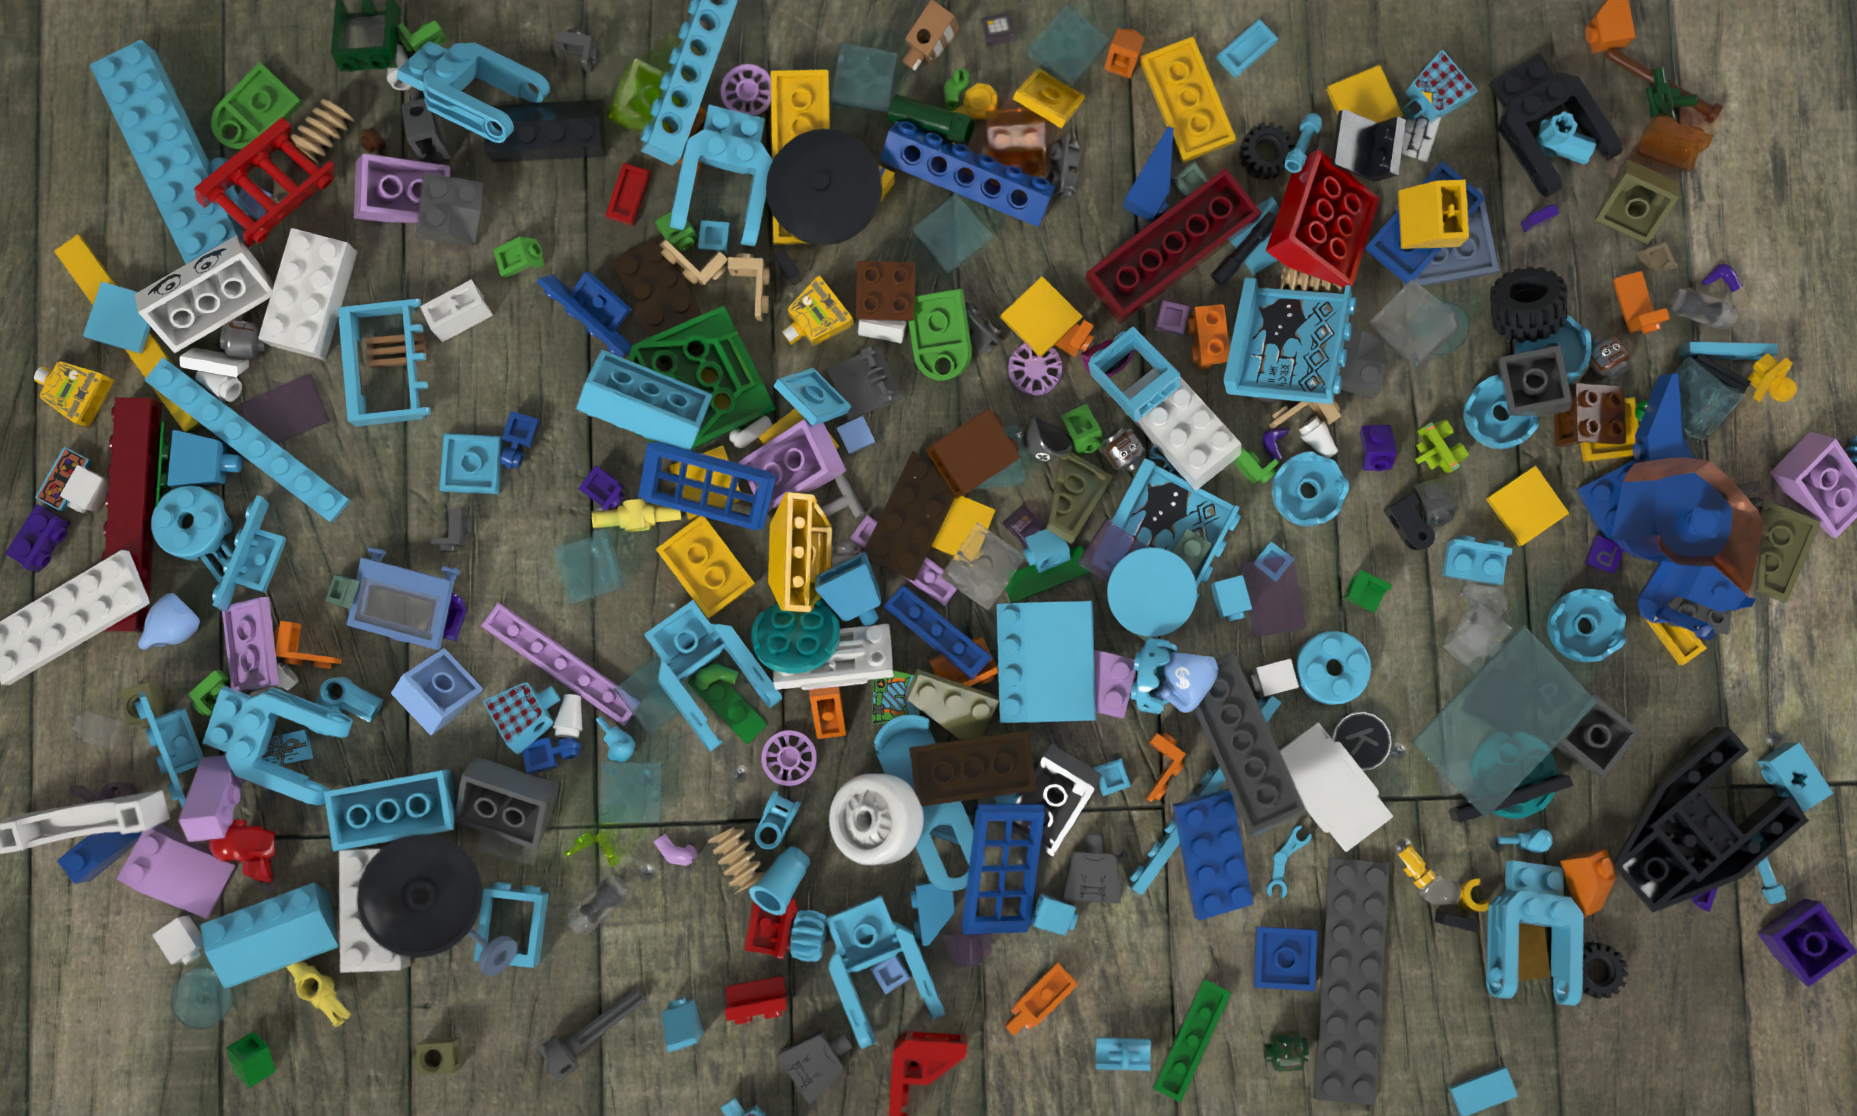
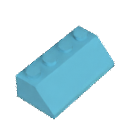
M601 349L584 384L576 409L592 417L610 422L619 428L642 435L647 439L691 450L712 394Z
M451 769L324 792L333 851L393 841L410 835L453 830L456 795Z
M316 883L308 884L200 925L205 954L221 984L226 989L340 947L329 891Z

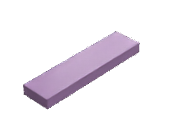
M867 515L850 539L865 549L877 521ZM927 557L914 582L905 578L944 607L961 585L960 581Z

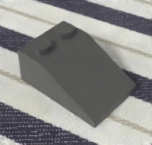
M1051 744L1034 772L1037 791L1021 793L1015 804L1044 805L1043 811L1045 815L1040 849L1053 856L1095 790L1102 774ZM1013 821L1011 831L1028 840L1031 821Z

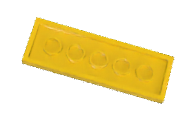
M828 70L771 71L772 160L785 144L798 135L817 129H830ZM773 215L774 245L809 244L796 239L786 232Z

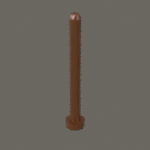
M1614 48L1608 49L1605 54L1608 60L1655 86L1652 70ZM1667 79L1669 88H1677L1681 96L1693 95ZM1697 97V106H1691V108L1706 116L1704 120L1712 124L1720 114L1723 106L1715 103L1713 106Z

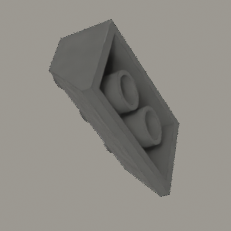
M475 756L461 776L454 822L537 850L554 810L559 784Z

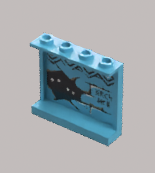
M1245 278L1223 380L1227 394L1333 404L1335 393L1340 394L1342 376H1338L1340 367H1345L1347 350L1343 349L1344 342L1350 341L1352 324L1348 323L1349 315H1354L1356 310V297H1352L1350 285H1346L1344 294L1258 288L1256 278Z
M1145 458L1089 563L1111 574L1116 564L1135 550L1161 548L1172 552L1184 531L1189 529L1212 544L1193 574L1196 586L1198 587L1201 581L1206 583L1213 570V567L1209 565L1214 555L1219 557L1227 544V541L1223 540L1228 529L1231 531L1235 529L1241 517L1237 514L1240 507L1233 506L1200 488L1195 491L1187 481L1156 466V463Z

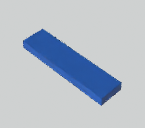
M904 584L884 605L887 611L971 680L992 659L991 655Z

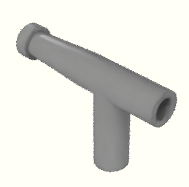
M842 473L835 480L843 496L821 507L825 516L829 517L849 506L854 517L858 518L866 512Z

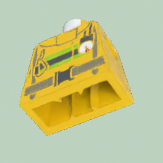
M819 275L788 307L787 311L794 322L781 332L791 345L803 336H806L810 343L815 346L852 327L854 321L853 317Z
M61 361L56 363L53 371L41 366L34 375V381L44 386L40 393V398L70 421L86 428L91 426L115 381L101 373Z

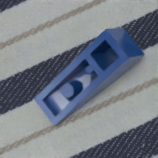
M1169 126L1127 194L1122 206L1150 223L1154 221L1156 216H1162L1170 204L1166 199L1170 192L1173 128Z
M1678 373L1659 375L1645 409V414L1635 434L1633 456L1637 463L1684 457Z
M143 831L121 834V832L90 834L59 858L57 862L74 884L90 882L132 848Z

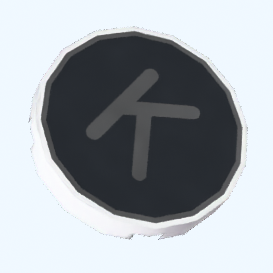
M1366 712L1350 713L1341 718L1331 735L1332 740L1340 742L1363 771L1372 770L1381 765L1389 755L1392 744L1390 731L1385 723L1377 716Z

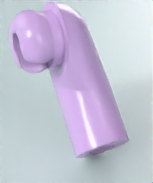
M666 833L654 841V844L669 863L686 866L697 858L698 853L694 846L687 845L685 848L675 847Z

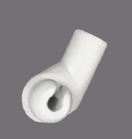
M762 416L743 431L740 428L734 429L730 433L729 439L734 443L735 447L745 448L764 434L772 426V423L767 416Z

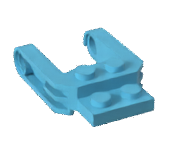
M428 41L398 69L397 75L398 80L423 91L424 101L429 111L496 143L504 142L513 132L514 125L510 117L503 111L462 92L474 77L513 96L522 97L533 103H540L550 92L549 84L541 74L477 43H458L447 50L438 44ZM528 83L534 84L538 88L539 93L533 92ZM492 121L498 123L501 126L503 132L497 130L493 126Z
M708 105L704 129L687 139L684 148L669 227L684 230L697 164L700 161L707 166L753 175L744 218L745 228L740 244L755 247L765 203L767 175L773 161L761 143L765 118Z
M693 600L644 634L661 658L658 683L710 752L723 742L714 734L707 723V718L680 683L681 680H686L717 658L723 650H726L769 708L783 699L780 692L775 690L773 682L732 626L710 624Z
M226 686L221 688L203 744L227 752L225 757L234 775L308 804H325L324 792L329 791L330 788L309 780V777L266 761L262 757L266 754L278 715L335 737H347L353 720L345 714L277 688L269 689L254 697Z
M1506 861L1505 892L1501 896H1497L1488 905L1486 984L1491 996L1509 999L1516 993L1518 985L1520 923L1552 927L1551 976L1553 977V993L1556 1003L1574 1006L1581 1000L1583 983V913L1571 897L1563 896L1564 872L1562 867ZM1501 977L1503 979L1502 988L1500 985ZM1566 984L1568 987L1567 995L1565 993Z
M882 895L826 917V922L836 944L828 969L861 1049L876 1044V1040L849 972H857L896 956L901 951L904 952L920 995L924 998L931 1021L946 1015L912 928L891 920Z

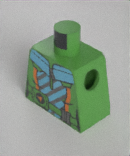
M893 671L894 677L873 679L872 724L887 723L903 715L920 716V709L909 702L905 696L914 675Z

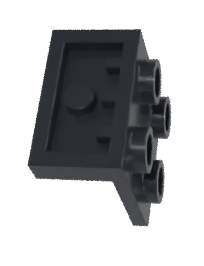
M1340 110L1337 118L1331 165L1372 182L1398 176L1406 120L1397 116L1376 123L1348 110Z

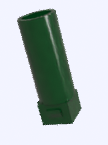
M898 94L892 98L887 115L888 122L894 124L896 121L909 122L918 130L938 134L951 143L965 146L969 145L976 125L971 116Z

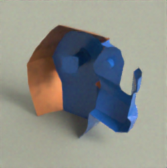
M1682 457L1635 463L1628 471L1622 483L1611 537L1623 551L1631 556L1658 563L1636 598L1639 616L1652 623L1669 622L1695 632L1696 638L1711 640L1714 637L1715 630L1712 629L1711 625L1671 609L1669 603L1678 596L1718 612L1752 607L1757 598H1750L1749 594L1765 524L1756 507L1740 488L1711 461Z

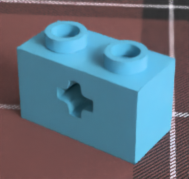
M1786 742L1757 761L1762 768L1761 774L1763 778L1775 787L1779 793L1778 796L1790 797L1802 812H1806L1833 794L1799 742Z

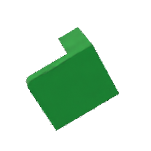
M1363 570L1354 572L1342 599L1373 613L1376 612L1384 593L1391 590L1392 584Z
M254 1031L226 1047L233 1072L248 1088L275 1072L269 1046Z

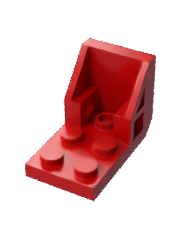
M906 1031L894 1041L889 1116H907L906 1112L901 1111L902 1106L908 1107L909 1084L928 1086L967 1056V1038L965 1034ZM911 1061H916L918 1065L912 1066Z

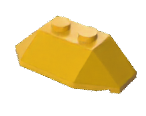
M786 492L770 523L768 584L781 611L811 612L814 605L821 598L815 589L816 575L831 568L832 526L816 503L815 496L811 494Z

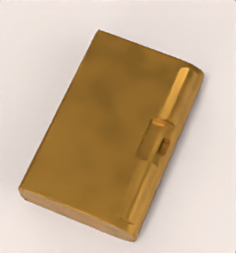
M1519 923L1518 981L1551 978L1545 927Z

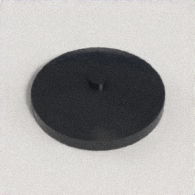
M817 129L798 135L785 144L777 153L768 171L766 195L770 210L775 219L791 236L813 245H834L856 236L871 222L881 201L882 177L873 154L859 139L839 130Z
M428 834L402 837L379 850L365 867L357 890L359 917L370 937L378 945L394 954L413 958L437 955L455 946L472 929L482 905V882L473 860L461 847L452 841Z

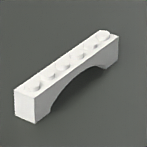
M163 790L12 816L0 822V854L21 851L54 841L96 833L121 832V834L148 830L170 819Z

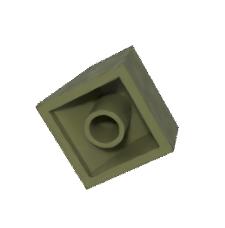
M1626 159L1611 182L1595 221L1648 244L1680 198V182Z

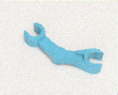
M1301 825L1291 829L1285 845L1273 855L1272 880L1266 885V893L1270 897L1272 896V887L1275 884L1281 886L1280 897H1285L1287 893V887L1283 882L1285 863L1294 851L1303 847L1311 840V834L1309 833L1303 840H1297L1296 833L1302 828Z

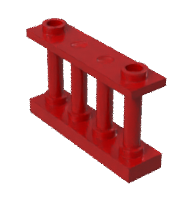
M283 117L194 187L195 199L201 206L206 208L210 203L219 204L246 229L243 232L244 245L247 248H250L254 243H262L269 236L272 228L319 189L325 190L334 180V164L331 161L322 168H319L290 142L291 124ZM277 149L283 150L311 177L298 186L269 160V155ZM255 167H261L289 195L276 204L247 177L248 173ZM233 185H240L268 212L257 222L253 221L225 195L226 190Z

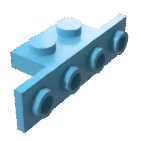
M256 495L254 502L248 505L245 514L247 520L244 528L240 529L235 537L234 544L236 548L232 557H228L223 569L225 575L222 583L218 584L213 592V606L221 611L227 612L237 585L266 594L287 539L285 537L260 530L269 507V503L261 496Z
M138 692L140 701L136 702L135 706L140 719L147 718L151 728L145 731L151 747L156 745L159 747L162 756L156 757L162 774L168 772L172 783L167 784L170 796L173 801L179 799L183 807L186 797L177 774L199 766L201 758L204 757L187 711L183 707L154 717L145 692Z

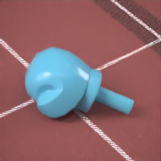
M602 716L596 719L597 723L606 732L603 740L609 746L608 758L618 762L627 761L633 755L636 746L633 738L621 730L619 726L611 728Z
M1532 829L1530 832L1516 833L1515 836H1498V843L1516 844L1518 850L1542 853L1548 851L1553 844V837L1549 831L1544 829Z

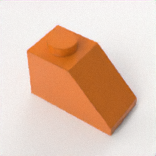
M1605 0L1588 23L1585 37L1587 43L1591 46L1592 53L1608 51L1609 48H1626L1636 38L1629 0Z
M1118 28L1110 45L1104 70L1131 79L1145 37L1140 36L1133 29L1126 28L1123 30Z
M841 687L809 689L817 739L846 736Z
M1607 849L1580 852L1561 860L1560 863L1572 899L1582 911L1583 918L1601 910L1616 880L1614 866Z

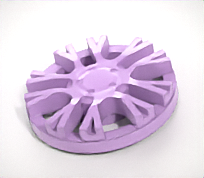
M751 64L740 65L730 70L721 84V97L726 108L757 117L766 110H769L771 106V77L764 69ZM743 71H753L751 79H745ZM735 74L741 79L739 83L733 77ZM759 74H761L762 77H761L760 80L756 83V82H755L756 78L758 77ZM728 82L736 85V90H726ZM768 82L769 90L759 89L761 85ZM759 94H760V95H763V96H767L768 99L765 100V99H763V98H760V97H759ZM737 95V98L727 100V98ZM738 102L743 104L740 111L733 107ZM760 102L763 106L755 110L754 103ZM746 104H750L751 112H746Z
M1026 343L1018 347L1013 352L1008 365V373L1012 384L1022 393L1032 396L1044 395L1053 390L1062 375V362L1055 349L1051 348L1048 351L1050 354L1046 358H1040L1038 355L1032 357V349ZM1026 349L1029 358L1023 359L1018 354ZM1055 358L1056 362L1049 365L1046 364V361ZM1014 361H1018L1025 364L1024 367L1018 365H1013ZM1050 368L1057 369V376L1049 375L1047 370ZM1023 371L1024 377L1016 380L1013 372ZM1044 376L1052 383L1050 386L1042 379ZM1026 378L1030 379L1026 388L1021 386ZM1039 381L1042 390H1032V383Z
M787 730L773 735L766 742L762 751L761 761L765 773L772 781L784 786H794L804 782L811 776L816 766L817 753L813 743L807 736L797 731ZM790 735L800 737L797 745L794 747L789 743ZM784 736L787 747L782 748L779 737ZM773 742L779 746L780 751L777 754L768 751ZM806 742L808 746L799 752L797 748ZM811 751L812 762L802 760V754ZM777 756L778 762L767 763L766 757ZM800 762L810 767L808 772L798 767ZM774 765H780L781 771L775 777L769 768ZM784 769L789 770L786 781L781 780ZM793 769L799 770L802 775L800 779L793 781L791 775Z

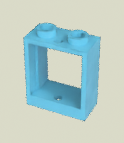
M1134 326L1127 332L1119 333L1111 345L1104 350L1097 351L1091 357L1090 362H1088L1091 376L1136 423L1181 387L1180 373ZM1133 349H1136L1160 376L1133 398L1129 399L1107 377L1105 372Z
M493 882V886L483 888L477 933L488 941L494 897L534 902L528 951L517 950L513 961L509 964L512 966L534 968L540 964L549 893L540 892L541 887L523 885L522 890L511 889V883ZM477 942L474 961L479 962V957L484 948Z

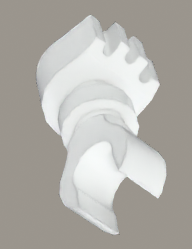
M283 662L278 663L279 685L253 691L249 696L254 697L272 688L282 691L284 689L290 690L299 682V679L287 664L284 665Z

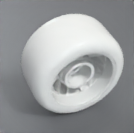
M864 774L850 779L836 793L829 813L830 831L837 847L849 859L866 865L893 863L907 856L919 841L924 822L923 809L913 788L901 778L889 774Z

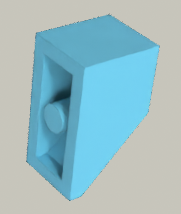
M1040 892L1031 917V923L1034 927L1066 936L1068 929L1073 931L1078 913L1074 912L1076 907L1073 904Z
M685 997L669 1001V1007L662 1011L666 1048L668 1052L698 1043L705 1033L694 999L686 1001Z

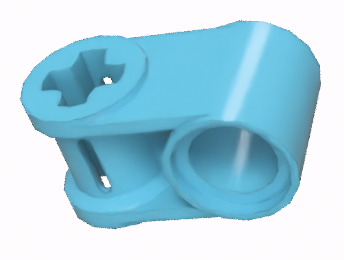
M773 791L755 832V840L760 847L773 849L780 845L799 810L801 802L796 801L794 803L779 796L777 791ZM776 805H779V806H781V807L787 809L788 812H785V811H783V810L777 808ZM767 827H772L777 832V840L770 845L764 843L761 838L762 831Z

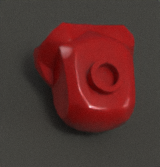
M233 819L232 824L228 827L225 838L209 839L210 850L216 859H220L221 862H231V860H239V863L244 862L242 869L244 875L261 883L269 882L272 884L274 876L271 872L270 858L275 855L274 838L276 832L264 830L261 826L247 825V820Z

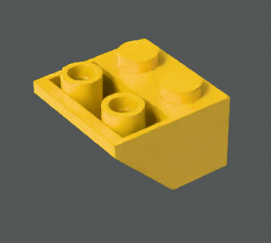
M1466 180L1433 181L1398 191L1401 249L1460 247L1469 238Z

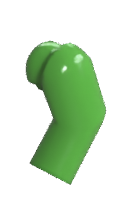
M957 69L954 75L945 83L944 100L946 109L956 110L959 107V96L968 87L970 82L967 70Z
M713 663L696 673L695 686L700 690H707L710 684L717 680L734 685L739 672Z

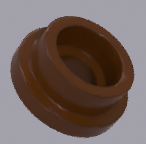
M373 127L368 130L365 128L361 130L362 137L359 140L364 149L369 154L374 152L376 155H380L386 144L378 131Z

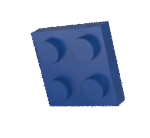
M1256 926L1253 986L1255 988L1315 991L1317 930Z

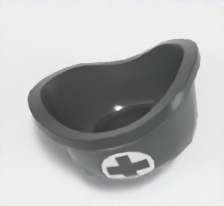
M1037 415L1031 417V423L1023 435V442L1025 448L1032 456L1041 461L1051 462L1057 457L1064 456L1070 452L1073 447V441L1064 430L1043 421Z

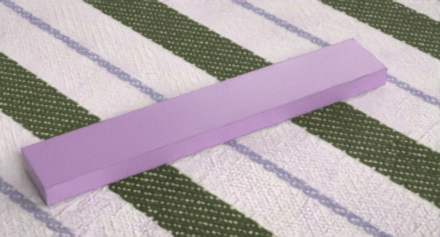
M499 602L481 625V627L623 726H626L642 703V701Z

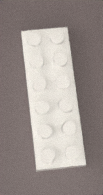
M121 550L0 621L1 685H11L150 604L129 551Z

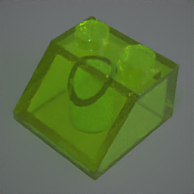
M634 58L623 69L606 119L632 131L643 132L646 124L650 125L653 115L650 114V110L655 99H660L663 90L659 86L665 72ZM671 97L672 102L679 107L681 101L676 97ZM662 122L663 129L670 133L672 127L668 123Z

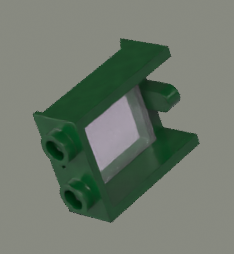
M336 0L331 54L340 72L397 68L398 25L402 13L396 0H387L386 10L377 11L372 0H361L362 12L349 13L343 0Z

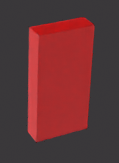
M625 162L622 163L605 214L606 218L634 226L652 174L650 170Z

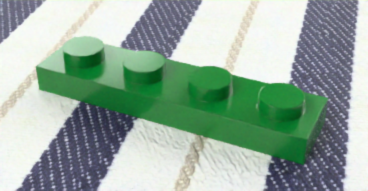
M1202 978L1152 1086L1154 1090L1181 1103L1231 995L1229 990Z

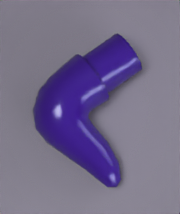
M1727 264L1717 265L1702 281L1706 285L1722 278L1724 283H1727L1731 292H1735L1743 287L1738 279V274Z
M1289 427L1270 429L1264 433L1262 438L1263 446L1272 461L1275 458L1277 461L1284 458L1278 448L1280 446L1277 440L1289 433Z

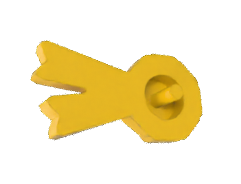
M976 83L965 92L963 106L950 111L971 116L973 120L987 119L997 111L999 97L990 85Z

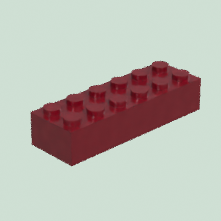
M1224 168L1088 270L1085 281L1119 325H1121L1254 225L1262 212L1227 168Z

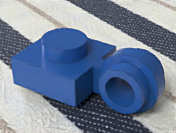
M513 411L510 412L502 435L504 441L512 443L511 448L506 447L501 457V463L505 464L506 468L512 470L514 467L520 468L524 452L519 451V448L524 446L532 449L540 424L539 419Z
M550 737L534 741L522 751L526 773L535 774L557 768V755H561L562 760L578 757L581 750L580 743L576 742L575 737L558 741L559 746L554 747L553 740Z

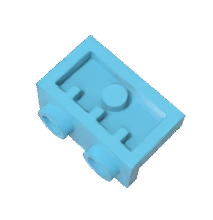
M1458 535L1457 539L1447 542L1442 576L1498 586L1503 585L1507 556L1512 555L1513 549L1504 547V542L1486 540V544L1475 542V537Z

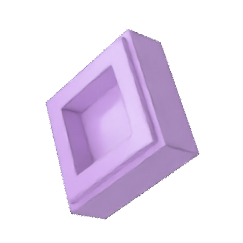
M1161 300L1154 330L1183 336L1190 306Z

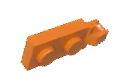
M1057 961L1015 1002V1005L1011 1008L1015 1015L1005 1024L1006 1029L1015 1036L1024 1026L1029 1030L1033 1026L1037 1027L1079 983Z

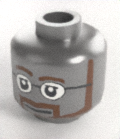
M231 320L227 326L222 327L220 348L225 349L229 357L254 359L258 351H264L265 342L258 339L260 327L257 323Z
M1600 336L1591 342L1589 365L1599 378L1613 380L1630 368L1628 363L1631 360V354L1619 338Z
M1118 427L1103 438L1104 444L1101 450L1115 470L1126 468L1127 471H1131L1142 463L1140 458L1144 454L1145 448L1132 429Z

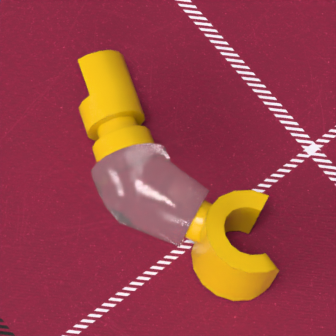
M1410 844L1398 854L1406 864L1402 869L1409 877L1413 876L1415 878L1413 882L1418 887L1416 891L1426 901L1433 905L1458 904L1459 907L1467 912L1488 910L1490 901L1482 900L1476 904L1470 895L1471 889L1474 886L1480 885V879L1466 880L1461 884L1444 879L1439 874H1434L1430 868H1425L1426 863Z

